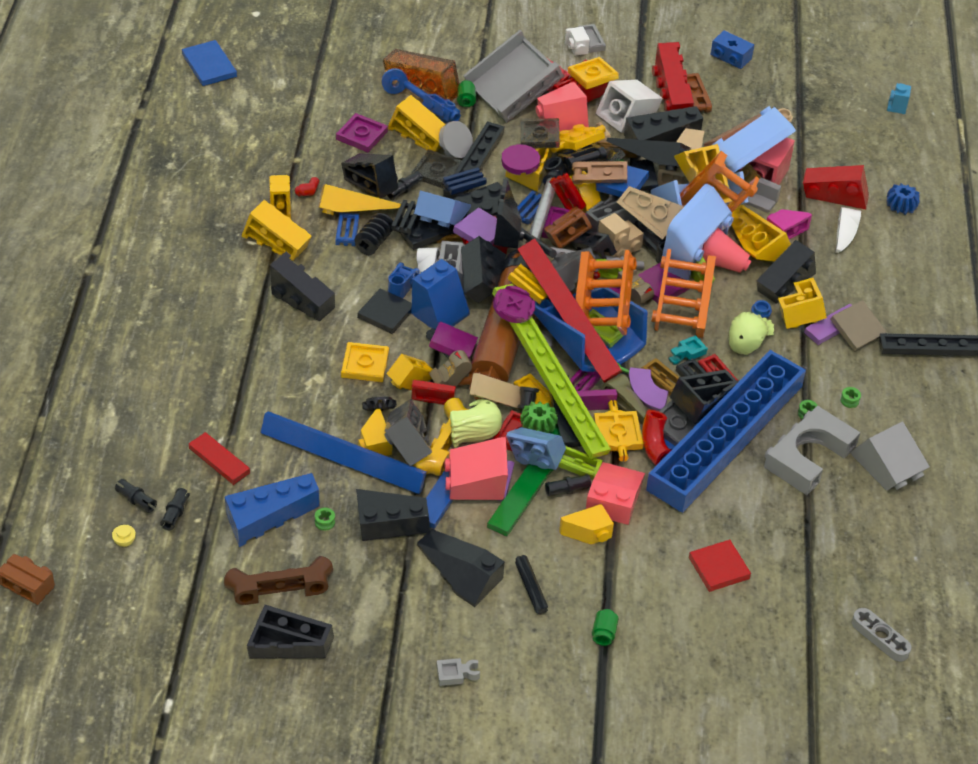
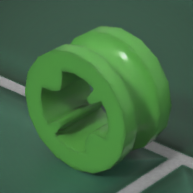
M854 387L843 389L840 399L842 405L848 408L857 407L860 402L861 392Z
M812 400L802 401L799 405L798 416L803 420L804 415L808 412L807 409L812 411L818 405Z
M330 508L318 509L315 512L316 527L324 531L332 529L335 525L334 511Z

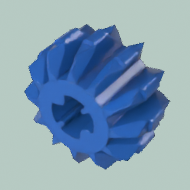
M900 183L899 186L893 185L887 193V206L890 207L891 211L896 210L897 214L900 212L904 215L907 212L913 213L919 206L920 192L916 191V187H909V184L903 185Z

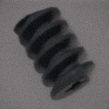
M383 213L374 214L355 236L354 241L357 249L364 255H373L379 246L382 245L383 241L391 234L393 220Z

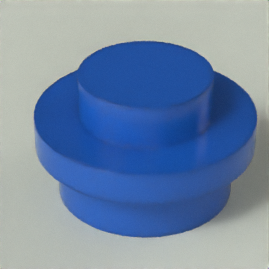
M759 300L752 306L751 313L761 315L762 318L765 317L767 319L771 316L772 309L767 301Z

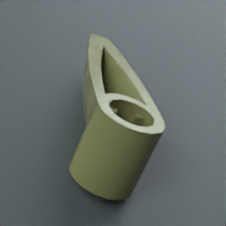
M620 373L604 383L602 386L603 390L616 389L617 406L623 411H637L638 420L643 424L647 410L640 398L631 389L629 379Z

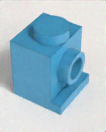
M902 83L896 84L895 90H891L887 111L900 114L906 113L911 86Z

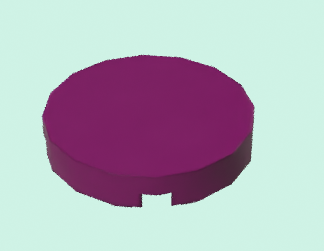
M517 144L509 146L502 152L501 162L503 168L509 173L515 175L526 173L527 175L538 169L540 155L533 147Z
M506 286L505 289L497 291L493 299V307L502 319L512 323H523L532 317L535 311V301L529 297L530 294L520 287Z

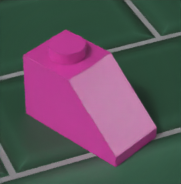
M781 209L776 213L770 214L766 220L787 233L790 240L809 229L812 214Z

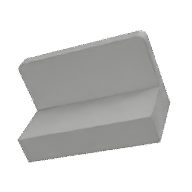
M760 178L756 185L758 187L757 192L753 197L748 196L749 202L745 204L769 213L779 200L781 185Z

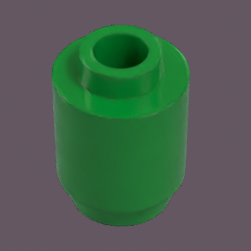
M469 80L462 81L457 87V102L462 107H471L476 102V87Z
M603 609L596 613L592 629L593 641L596 644L608 646L615 639L619 617L614 611Z

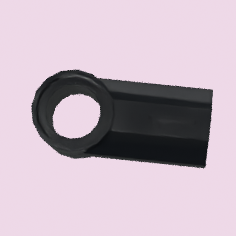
M647 229L644 232L642 243L656 256V262L660 263L666 239L662 240L653 231Z

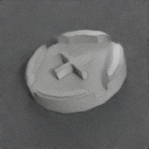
M452 121L446 123L440 129L439 144L445 150L446 156L458 160L466 156L473 144V137L465 124L460 121Z

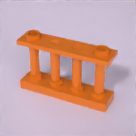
M720 151L681 191L682 206H685L705 184H710L732 200L727 206L733 212L748 196H754L758 190L756 185L759 178L756 176L750 183H747L725 167L726 164L724 162L727 155ZM721 173L743 190L736 194L714 178L715 174Z
M667 249L666 256H662L660 268H664L658 309L653 310L651 322L655 323L654 330L658 331L660 321L692 326V329H696L695 335L703 338L716 256L708 255L707 263L698 264L670 259L671 249ZM668 268L701 272L702 275H705L704 281L696 282L667 277ZM665 286L698 290V292L702 293L701 299L693 300L664 295ZM662 304L695 308V310L699 311L698 317L694 316V318L661 313Z
M625 250L624 260L596 261L589 251L581 252L576 301L592 326H617L622 335H627V328L630 327L631 323L629 307L633 270H636L637 267L636 258L633 257L629 250ZM623 268L622 279L594 280L593 278L596 269ZM621 287L620 298H591V292L594 288ZM619 306L618 317H589V309H592V307Z

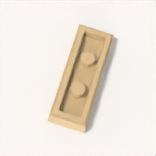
M473 373L470 395L519 409L517 406L520 404L522 392L519 386L480 373Z

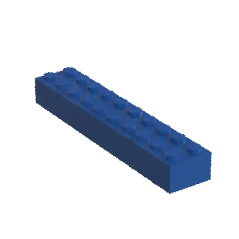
M769 350L649 473L646 491L683 513L802 388L806 370Z

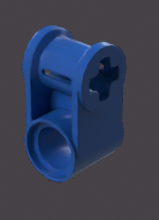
M399 262L395 270L388 277V292L403 299L412 288V279L420 274V270L418 268L406 267L404 263Z

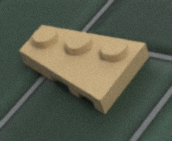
M631 186L626 189L617 201L619 205L662 240L665 239L673 218L684 208L682 205Z

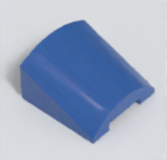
M594 288L591 292V298H620V294L610 288ZM545 298L540 304L535 301L534 314L582 371H596L585 355V335L565 323L548 298ZM630 301L629 307L631 323L630 327L627 328V335H624L611 348L606 345L615 361L619 364L632 358L646 345L648 312ZM619 306L592 307V309H595L604 317H618Z

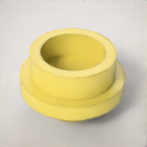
M120 525L112 532L114 542L121 547L131 545L136 537L134 528L129 525Z

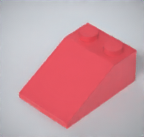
M602 462L589 490L586 509L602 504L612 521L629 525L645 473Z

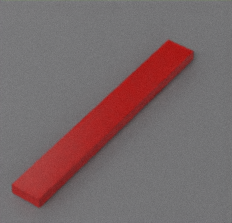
M534 238L517 250L563 321L585 335V355L602 381L605 383L622 372L621 368L537 240Z

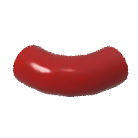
M647 410L642 427V439L647 456L656 466L671 451L664 440V427L667 416L656 410Z

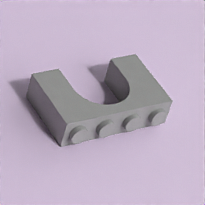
M817 406L814 410L808 411L800 423H795L787 435H782L774 447L771 446L766 451L764 468L805 495H808L820 483L823 468L804 457L797 447L805 443H817L845 459L857 447L860 432Z

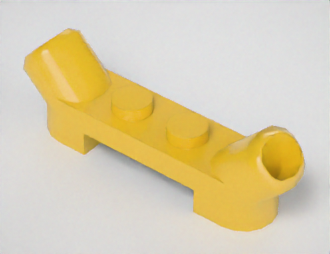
M451 398L444 404V412L448 422L443 423L438 439L434 438L431 444L432 453L412 465L426 471V475L431 473L440 477L445 470V458H449L448 450L452 445L450 412L469 410L464 407L459 398Z

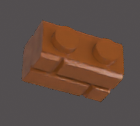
M574 207L543 230L550 242L555 247L562 249L591 229L592 225L581 209Z
M13 554L6 564L4 563L0 567V585L36 605H39L45 598V595H48L54 588L52 571L45 566L39 567L35 565L27 556L20 557Z

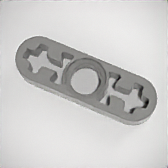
M859 608L855 611L852 625L858 632L893 660L902 662L908 659L911 644L907 639L871 610ZM883 631L888 637L879 638L875 632Z

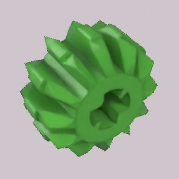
M531 401L529 406H524L520 416L523 428L545 433L553 432L558 420L555 408L550 407L549 403L542 404L541 401L538 404Z

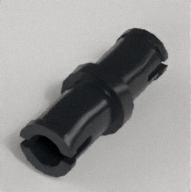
M416 170L406 178H400L398 180L399 189L387 195L388 198L394 200L401 194L408 193L413 186L423 181L421 173Z
M588 474L572 478L566 476L563 480L546 482L545 491L547 496L565 492L566 494H571L575 490L590 488L592 485L591 478Z
M125 479L118 481L124 488L117 484L115 485L117 492L128 498L131 504H137L147 513L154 510L148 506V503L156 508L157 501L145 494L142 488L133 486Z
M178 488L172 501L168 502L166 513L160 522V526H163V529L173 530L178 517L182 516L184 505L190 496L186 489Z

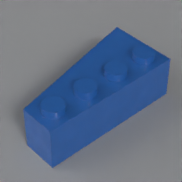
M312 473L225 496L226 515L239 547L245 545L246 541L253 537L257 539L263 536L265 531L273 527L278 528L284 525V521L290 518L296 519L320 507L319 488Z

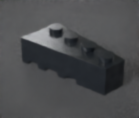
M697 106L627 117L624 136L626 139L677 142L685 128L701 130L703 116Z

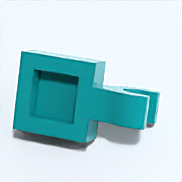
M695 335L679 341L678 347L671 349L670 352L674 356L669 357V360L673 365H676L685 357L690 360L706 355L708 348Z

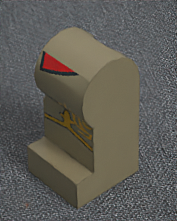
M636 269L633 270L630 299L635 304L640 305L652 299L654 291L649 283L644 282L637 275ZM623 270L618 272L617 279H622Z
M458 350L453 352L449 356L448 361L439 369L434 368L429 374L434 383L457 386L471 371L472 364L466 353Z

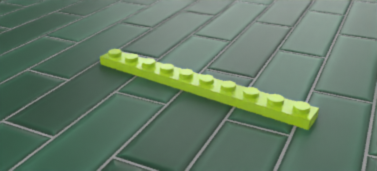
M513 284L495 287L492 294L495 297L499 289H505L506 286H513ZM531 317L523 323L509 322L589 459L609 454L611 448L534 319Z

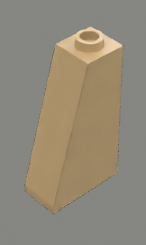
M685 128L677 142L690 147L691 150L702 148L704 131ZM659 166L658 184L664 185L674 180L678 181V185L689 183L681 168H677V171H667L664 166Z

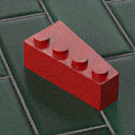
M679 42L658 43L655 65L652 66V75L656 77V86L660 89V96L664 100L665 111L694 106L690 84H687L686 69L683 70L682 54L679 55Z

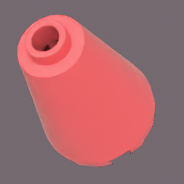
M717 228L703 244V258L706 263L708 255L716 256L715 266L739 273L742 270L746 271L751 263V260L748 259L750 255L720 228Z

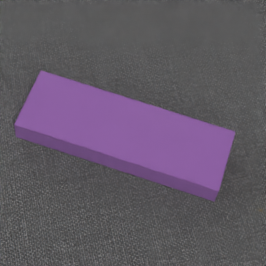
M848 304L828 315L826 319L811 324L805 328L804 333L817 345L838 335L840 332L830 318L852 305Z

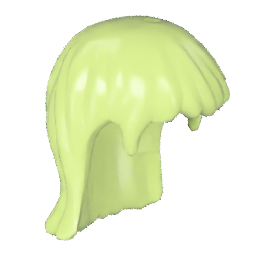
M742 312L731 322L729 346L738 354L748 355L760 347L766 335H774V324H772L771 320H767L765 317L762 318L761 315Z
M478 399L469 404V406H475L469 410L450 412L451 440L454 448H457L463 442H481L490 439L500 431L502 416L495 403L486 399Z

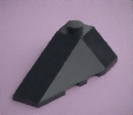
M607 138L606 140L613 145L664 166L667 171H677V168H680L674 158L675 155L691 150L690 147L679 142Z
M503 179L494 245L518 249L519 241H523L525 229H521L522 220L508 179Z
M431 529L430 533L424 535L417 542V546L431 564H435L442 578L450 583L454 593L473 607H476L504 577L505 561L486 549Z

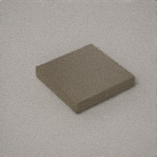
M863 300L830 318L854 352L879 339L880 333H887Z

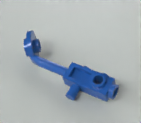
M390 69L382 76L381 83L386 92L397 94L406 88L423 99L422 105L438 115L442 122L459 121L461 117L460 110L455 107V103L449 99L444 100L437 94H427L409 82L402 70ZM394 80L398 81L396 84H392Z

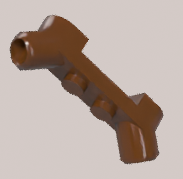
M318 556L308 567L296 569L289 568L281 571H267L248 575L237 568H232L224 577V586L234 593L235 602L241 605L259 603V595L302 589L305 591V597L319 595L326 592L329 587L327 578L333 573V565L328 558Z

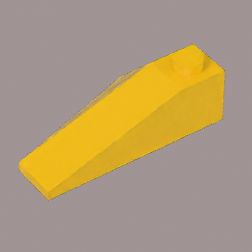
M324 184L318 208H322V213L334 215V212L398 209L401 204Z
M739 205L732 212L733 222L731 226L744 250L755 259L775 262L791 245L787 233L744 205Z

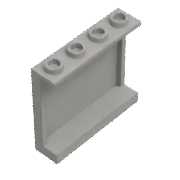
M521 30L512 35L463 75L465 80H469L475 85L476 94L506 123L564 77L559 65L556 62H550L524 37Z

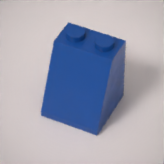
M440 259L412 279L411 314L430 328L436 329L440 321L453 327L470 315L457 269L443 259Z

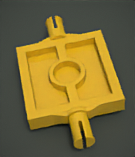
M577 124L573 126V129L559 131L558 135L554 136V143L550 146V149L553 153L564 149L578 150L605 139V126L585 127L583 124Z
M611 400L608 402L610 411L594 413L593 420L611 448L610 451H618L619 460L623 462L624 457L625 462L629 459L627 450L643 449V439L637 411L618 410L617 401Z

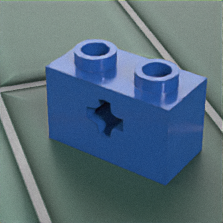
M724 30L712 41L710 55L742 69L752 59L754 44Z

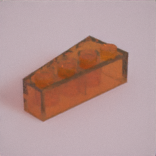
M394 49L383 59L385 72L390 69H400L406 74L407 80L421 90H426L430 94H437L444 100L449 99L451 102L457 97V87L460 83L454 60Z

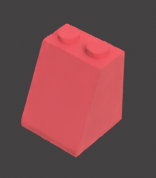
M575 82L537 98L536 114L539 117L537 129L555 136L558 135L559 131L573 129V126L577 124L589 127L587 96Z
M786 137L748 164L753 166V169L757 171L761 178L779 185L789 170L795 140Z
M506 437L450 449L449 458H445L444 464L445 472H449V477L445 478V490L449 491L450 499L504 500L508 477Z

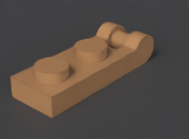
M627 161L572 163V170L574 171L572 182L576 185L583 183H627ZM588 170V174H582V171Z

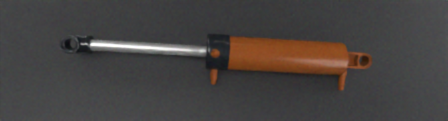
M558 156L552 157L544 163L546 174L543 178V183L545 187L529 232L539 240L555 194V190L549 181L553 177L557 178L559 175L563 176L565 173H568L562 159ZM518 250L512 251L507 255L498 287L509 284L517 287L507 278L520 264L531 272ZM493 301L471 362L472 369L469 372V376L464 377L458 384L459 386L470 385L469 390L471 389L473 373H480L508 382L520 345V340L511 324L496 313ZM473 396V397L475 398V400L482 399V398Z

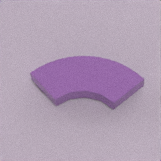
M630 367L629 378L632 390L646 407L660 411L667 405L668 391L654 384L651 378V370Z

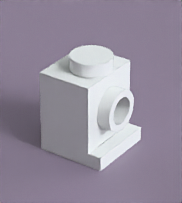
M584 27L566 29L565 45H568L574 56L588 54L590 39Z

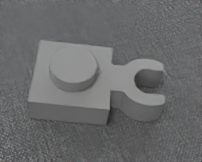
M461 658L437 660L436 667L439 686L463 684L464 678L469 680L480 679V671H471V669L478 668V660H469L466 664H461Z

